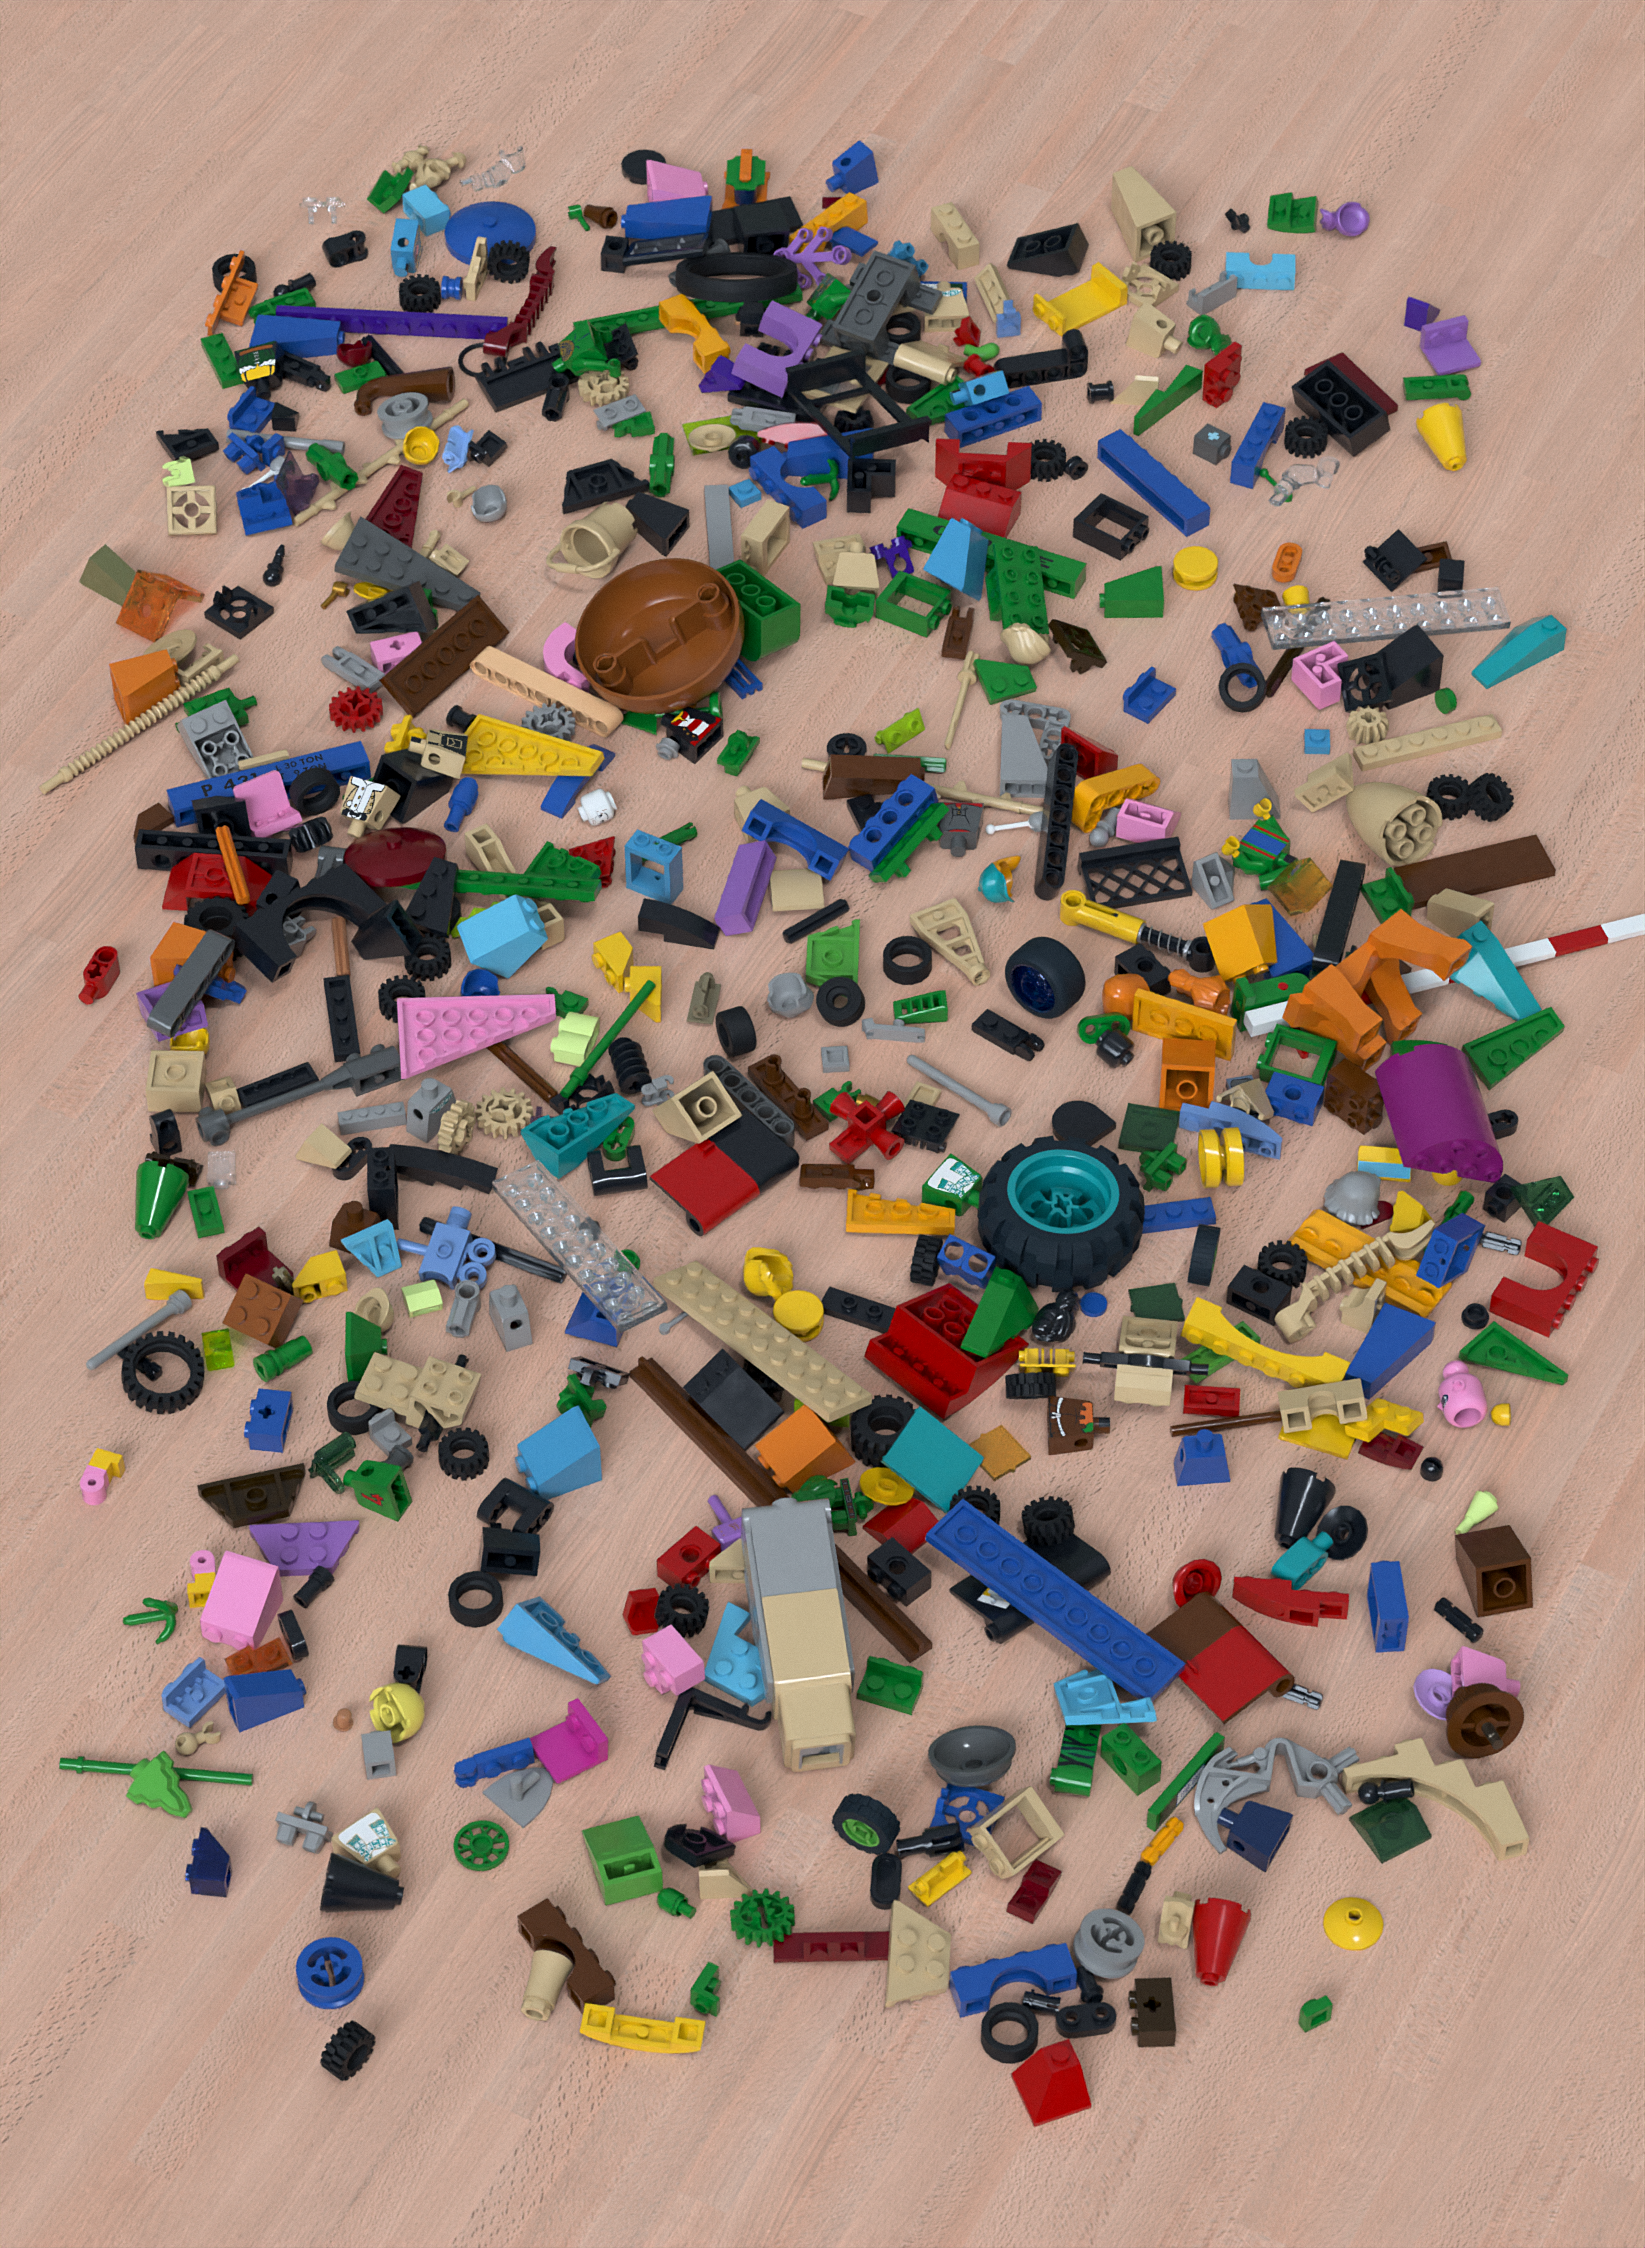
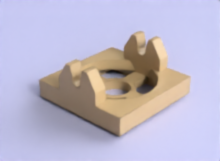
M1133 261L1131 268L1126 266L1121 281L1128 286L1127 300L1138 307H1141L1145 302L1156 307L1179 290L1178 283L1145 263L1139 266ZM1140 277H1149L1152 281L1142 283L1138 279ZM1129 285L1137 288V292L1133 293L1129 289ZM1147 287L1152 289V291L1149 293L1141 292L1140 289Z
M215 485L167 487L169 536L217 534L218 506ZM195 493L205 497L210 506H200L195 501ZM187 494L188 501L182 507H175L178 498ZM191 503L196 504L199 509L197 515L193 517L185 514V507ZM183 514L188 519V528L179 524L175 515ZM201 514H210L207 521L202 526L196 528V519Z

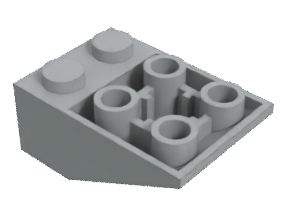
M226 700L188 716L177 724L188 750L207 779L239 772L238 761L253 758L250 748Z

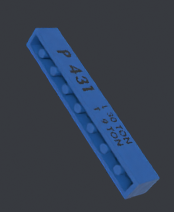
M358 741L167 789L168 805L171 814L174 816L175 825L178 828L195 823L191 800L212 796L235 798L233 788L236 785L270 771L276 770L281 774L289 800L291 799L289 794L291 783L305 770L314 767L328 769L339 786L348 785L350 776L363 780L371 779L370 761L362 742ZM318 785L309 790L306 795L320 792L326 785Z

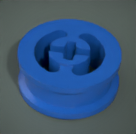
M336 1937L321 1938L307 1945L298 1956L296 1962L298 1987L301 1995L309 2004L321 2009H338L350 2004L362 1991L364 1985L362 1958L357 1948L350 1942ZM330 1960L336 1984L331 1987L325 1967V1961Z

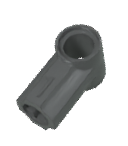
M321 845L315 877L319 878L325 875L330 868H337L344 864V854L347 848Z

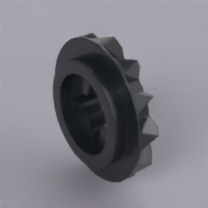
M842 733L828 741L827 752L829 757L831 754L865 756L867 745L858 735ZM845 745H848L849 753L844 752Z

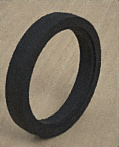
M723 252L682 260L676 266L675 280L677 290L683 295L692 298L716 302H756L772 300L793 293L797 289L798 272L796 263L784 257L751 252ZM719 275L764 276L762 278L754 279L710 278L711 276Z

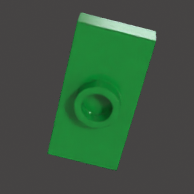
M378 360L334 374L335 381L343 394L359 390L365 383L375 378L386 376Z

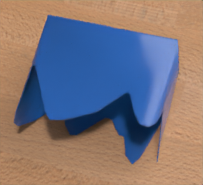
M949 1234L937 1256V1262L946 1275H959L970 1285H977L981 1289H986L996 1267V1256ZM949 1246L963 1247L964 1249L962 1257L957 1260L948 1259L945 1253ZM973 1255L984 1263H988L986 1269L981 1272L972 1271L968 1265L970 1257Z

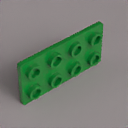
M995 542L993 544L995 567L985 576L990 621L999 622L1002 619L1003 630L1013 623H1025L1038 634H1049L1039 548L1037 546Z

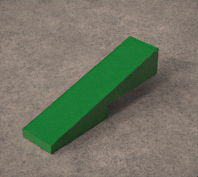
M1186 364L1165 392L1156 389L1134 416L1133 434L1140 436L1202 388L1203 370Z

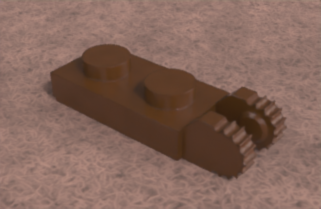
M953 607L952 615L949 616L941 657L965 660L973 630L974 608L969 607L966 618L960 617V607Z

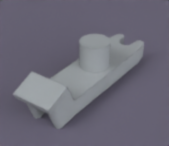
M873 1018L862 1019V1032H865L867 1039L914 1043L925 1042V1029L907 1027L901 1019L894 1020L893 1025L875 1024Z

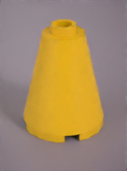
M1441 403L1427 408L1423 411L1424 416L1420 420L1419 417L1416 419L1418 432L1445 469L1451 471L1461 469L1466 463L1467 457L1463 414L1457 404L1453 407L1449 403Z

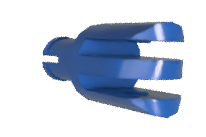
M465 777L460 780L448 802L451 810L447 820L444 822V827L450 832L459 831L464 816L471 814L478 799V784L472 777Z

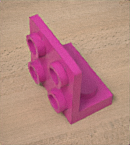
M579 1698L568 1702L566 1721L530 1738L534 1753L558 1784L608 1760V1738Z

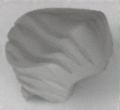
M798 973L779 974L768 984L770 993L768 994L767 1001L773 1013L794 1018L808 1010L813 1003L814 994Z

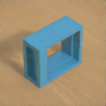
M637 829L624 846L626 888L672 905L683 891L682 847ZM642 857L663 865L664 874L642 866Z

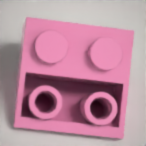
M1126 799L1117 815L1116 837L1136 843L1170 838L1181 817V812L1135 799Z
M710 1764L704 1766V1779L701 1780L705 1795L702 1796V1802L706 1812H712L715 1818L713 1819V1824L717 1834L723 1835L725 1839L735 1843L761 1833L760 1816L738 1771Z

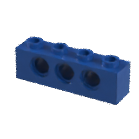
M1030 386L1011 391L1008 394L945 414V433L950 439H960V448L1041 421L1042 402Z
M912 774L906 780H903L891 798L883 802L878 813L866 822L865 828L851 839L848 848L852 860L872 872L930 804L938 802L935 788Z

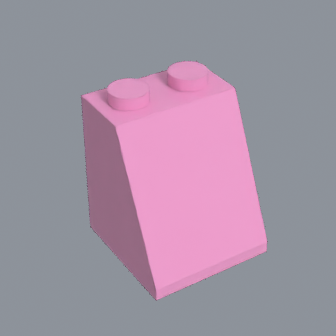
M646 160L647 196L649 203L708 195L707 181H702L701 172Z
M225 1551L200 1619L202 1636L214 1643L221 1642L233 1646L240 1651L246 1650L256 1653L283 1602L279 1566Z

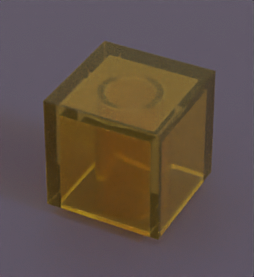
M1309 857L1291 862L1267 888L1290 916L1309 912L1334 886Z

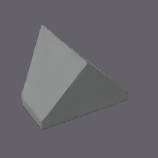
M1218 852L1193 861L1192 887L1210 909H1215L1235 900L1233 897L1235 867L1219 856Z

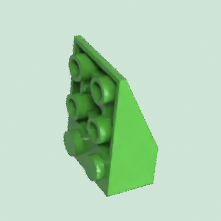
M639 1815L582 1830L605 1906L660 1892L663 1889L662 1869L655 1848Z

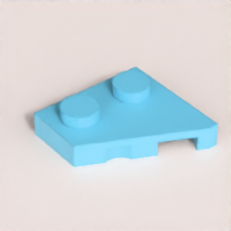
M388 1219L341 1239V1243L345 1248L353 1253L377 1277L402 1267L393 1225Z

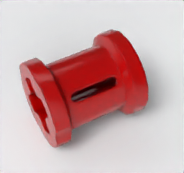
M978 354L970 355L963 365V369L975 377L994 372L993 366L985 364Z

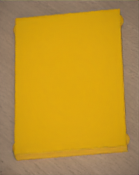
M1322 1414L1315 1417L1311 1422L1312 1429L1284 1433L1282 1426L1278 1435L1280 1440L1348 1460L1356 1438L1346 1435L1345 1425L1347 1423L1340 1424L1339 1418L1333 1414Z

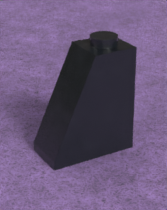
M639 491L626 504L625 508L635 519L632 523L633 529L637 528V533L663 556H668L690 527L689 509Z
M393 900L363 922L351 942L363 960L412 955L421 941L422 935L399 901Z

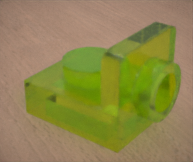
M229 1328L201 1333L207 1370L214 1371L234 1367L235 1363Z

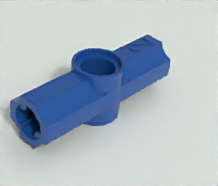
M1226 623L1217 625L1212 631L1211 638L1221 651L1224 666L1228 668L1233 664L1243 662L1252 664L1259 669L1253 660L1249 644L1241 642L1231 625ZM1237 674L1243 686L1248 688L1257 686V682L1249 674Z

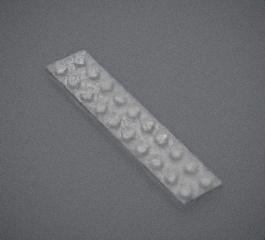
M1499 587L1262 608L1261 617L1272 650L1323 646L1333 641L1337 644L1396 639L1417 624L1427 636L1509 629L1511 624Z
M539 1160L492 1182L495 1193L619 1333L668 1310L667 1302Z

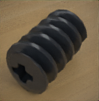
M620 1037L614 1040L608 1048V1053L611 1057V1063L613 1064L620 1090L628 1095L639 1093L644 1085L652 1083L647 1062L642 1052V1046L627 1037Z

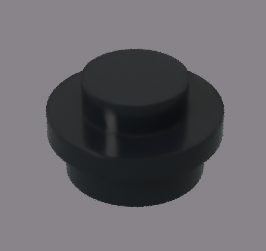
M1473 1303L1463 1310L1461 1320L1470 1329H1482L1489 1322V1314L1483 1305Z

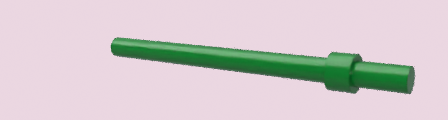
M647 980L582 1065L573 1070L570 1074V1080L560 1091L561 1096L568 1099L578 1086L584 1084L589 1077L588 1073L656 987L652 981Z

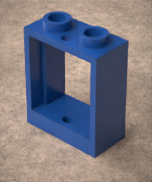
M1461 1213L1436 1227L1416 1276L1441 1288L1466 1273L1486 1225ZM1465 1245H1468L1469 1250L1465 1249Z
M1384 1560L1371 1563L1366 1597L1375 1652L1404 1651L1409 1614L1400 1561L1389 1562Z

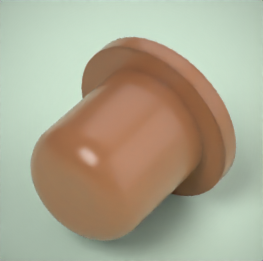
M346 1708L338 1711L337 1715L333 1718V1726L337 1730L348 1731L352 1728L353 1719L351 1718V1711Z

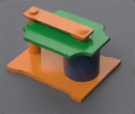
M741 149V156H735V158L727 160V171H724V178L726 180L725 202L722 204V209L767 201V185L770 179V172H765L766 161L759 159L758 156H752L753 149Z

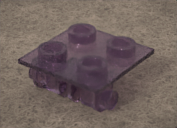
M288 451L276 478V485L286 499L288 508L296 516L301 511L309 508L320 480L315 473L303 475L291 451Z

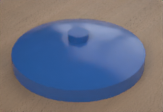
M480 202L460 209L448 220L445 227V243L453 257L470 265L478 236L487 238L488 256L490 248L494 247V244L497 242L500 244L502 240H505L506 243L509 240H513L512 244L519 242L520 248L524 245L526 251L530 253L536 242V226L532 217L520 207L505 202ZM510 259L501 260L509 265L515 263V261Z

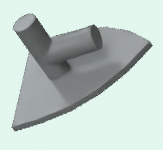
M546 1768L518 1770L494 1782L483 1791V1794L518 1825L525 1828L546 1806L551 1795L553 1778Z

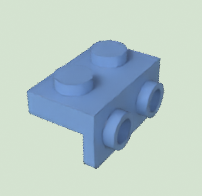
M198 1657L193 1663L188 1664L184 1668L182 1674L174 1682L166 1685L161 1694L163 1709L188 1728H191L226 1691L224 1680L206 1669L205 1660Z

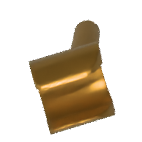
M335 581L332 593L320 606L326 609L337 596L346 598L350 592L347 588L348 583Z

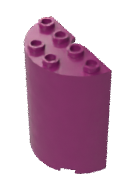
M1424 1044L1414 1046L1415 1051L1401 1056L1399 1053H1396L1385 1060L1376 1069L1375 1075L1403 1167L1440 1174H1447L1456 1170L1457 1177L1490 1183L1497 1182L1503 1172V1160L1473 1066L1468 1056L1452 1046Z

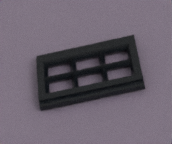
M703 232L632 241L623 256L622 264L623 266L704 257L713 241V233Z

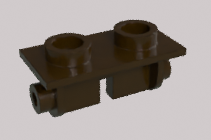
M155 1151L152 1154L147 1153L145 1162L158 1161V1166L166 1168L168 1163L182 1169L189 1176V1186L193 1187L196 1186L204 1167L197 1163L195 1159L188 1160L178 1157L170 1159V1156L158 1154Z

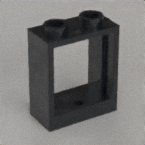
M1100 493L1073 520V538L1121 561L1127 554L1132 553L1135 546L1141 540H1145L1150 530L1148 527L1149 516ZM1106 518L1130 531L1120 540L1096 528V526Z
M394 1147L367 1148L369 1210L377 1213L380 1216L381 1222L388 1219L392 1223L393 1229L399 1230V1188Z

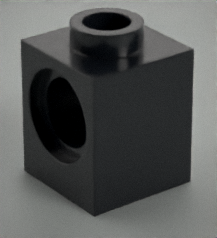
M606 235L601 250V271L624 273L626 266H623L622 261L629 247V238Z
M1440 558L1437 596L1462 597L1465 560Z
M1504 1174L1485 1192L1483 1210L1490 1216L1496 1217L1505 1223L1524 1205L1527 1187Z

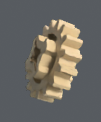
M604 370V372L588 371L587 374L581 375V380H578L579 396L583 397L584 402L590 401V406H594L597 403L599 407H602L604 404H610L627 397L626 394L629 393V379L625 377L624 371H621V376L617 378L611 377L608 370Z
M501 1087L499 1093L492 1089L491 1096L483 1094L482 1102L477 1101L476 1103L477 1109L475 1113L478 1127L484 1128V1134L486 1135L493 1132V1138L495 1139L499 1134L503 1135L504 1139L508 1138V1134L518 1137V1131L532 1123L533 1106H531L530 1098L525 1099L524 1092L517 1095L515 1088H512L510 1092H506L505 1088Z
M457 1099L455 1104H451V1110L443 1114L440 1130L437 1134L439 1138L438 1144H440L439 1151L458 1155V1152H462L463 1145L470 1143L476 1123L474 1118L476 1115L474 1113L475 1106H473V1103Z

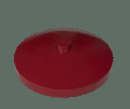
M394 827L368 833L351 843L344 854L345 863L367 885L376 887H399L421 882L434 857L447 860L446 844L440 836L431 831L413 827Z

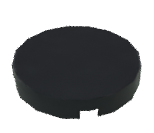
M653 150L633 151L622 160V174L625 178H629L632 183L645 185L647 184L646 160L666 164L665 158Z

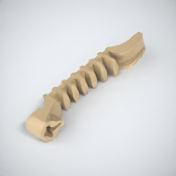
M1431 1219L1408 1233H1394L1390 1231L1383 1237L1379 1236L1375 1238L1373 1243L1363 1245V1248L1357 1253L1355 1251L1352 1252L1349 1258L1344 1261L1343 1259L1339 1260L1338 1264L1333 1268H1326L1325 1273L1320 1276L1318 1274L1313 1276L1312 1281L1307 1284L1305 1282L1302 1283L1299 1301L1282 1309L1274 1319L1290 1343L1300 1341L1316 1328L1317 1325L1310 1314L1317 1309V1297H1320L1323 1302L1329 1299L1330 1294L1327 1288L1331 1287L1335 1294L1339 1293L1342 1289L1340 1280L1343 1279L1347 1286L1351 1285L1354 1281L1353 1272H1356L1359 1278L1366 1275L1367 1270L1364 1266L1366 1264L1369 1265L1374 1273L1377 1272L1380 1268V1263L1377 1259L1379 1256L1388 1269H1390L1395 1264L1393 1255L1399 1260H1410L1428 1246L1435 1229L1434 1222Z

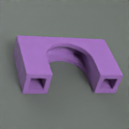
M772 300L763 314L758 331L784 343L791 350L792 354L773 356L745 343L736 357L731 374L782 398L787 391L788 374L785 372V368L803 364L804 361L809 362L814 352L813 346L817 348L823 337L820 334L823 324Z

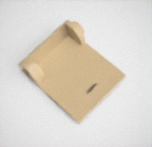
M924 341L903 343L899 346L893 364L896 367L906 369L946 386L955 379L957 373L955 367L963 366L968 358L950 352V347L941 343L937 347Z

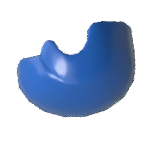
M485 969L469 971L461 985V997L499 996L498 978Z

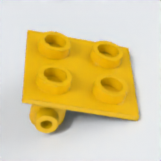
M1025 1348V1351H1019V1362H1024V1364L1019 1365V1371H1024V1373L1052 1372L1055 1373V1377H1068L1070 1372H1074L1076 1364H1069V1362H1075V1351H1069V1349H1055V1364H1052V1348L1049 1350V1364H1044V1348H1041V1364H1038L1039 1349Z

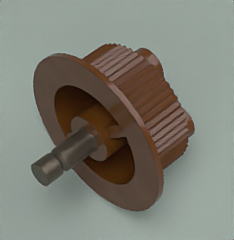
M1486 1682L1475 1683L1468 1687H1459L1455 1690L1454 1697H1452L1446 1709V1737L1450 1747L1460 1756L1478 1759L1496 1754L1510 1745L1518 1736L1524 1722L1523 1707L1514 1695L1501 1691L1497 1686L1489 1683L1486 1684Z

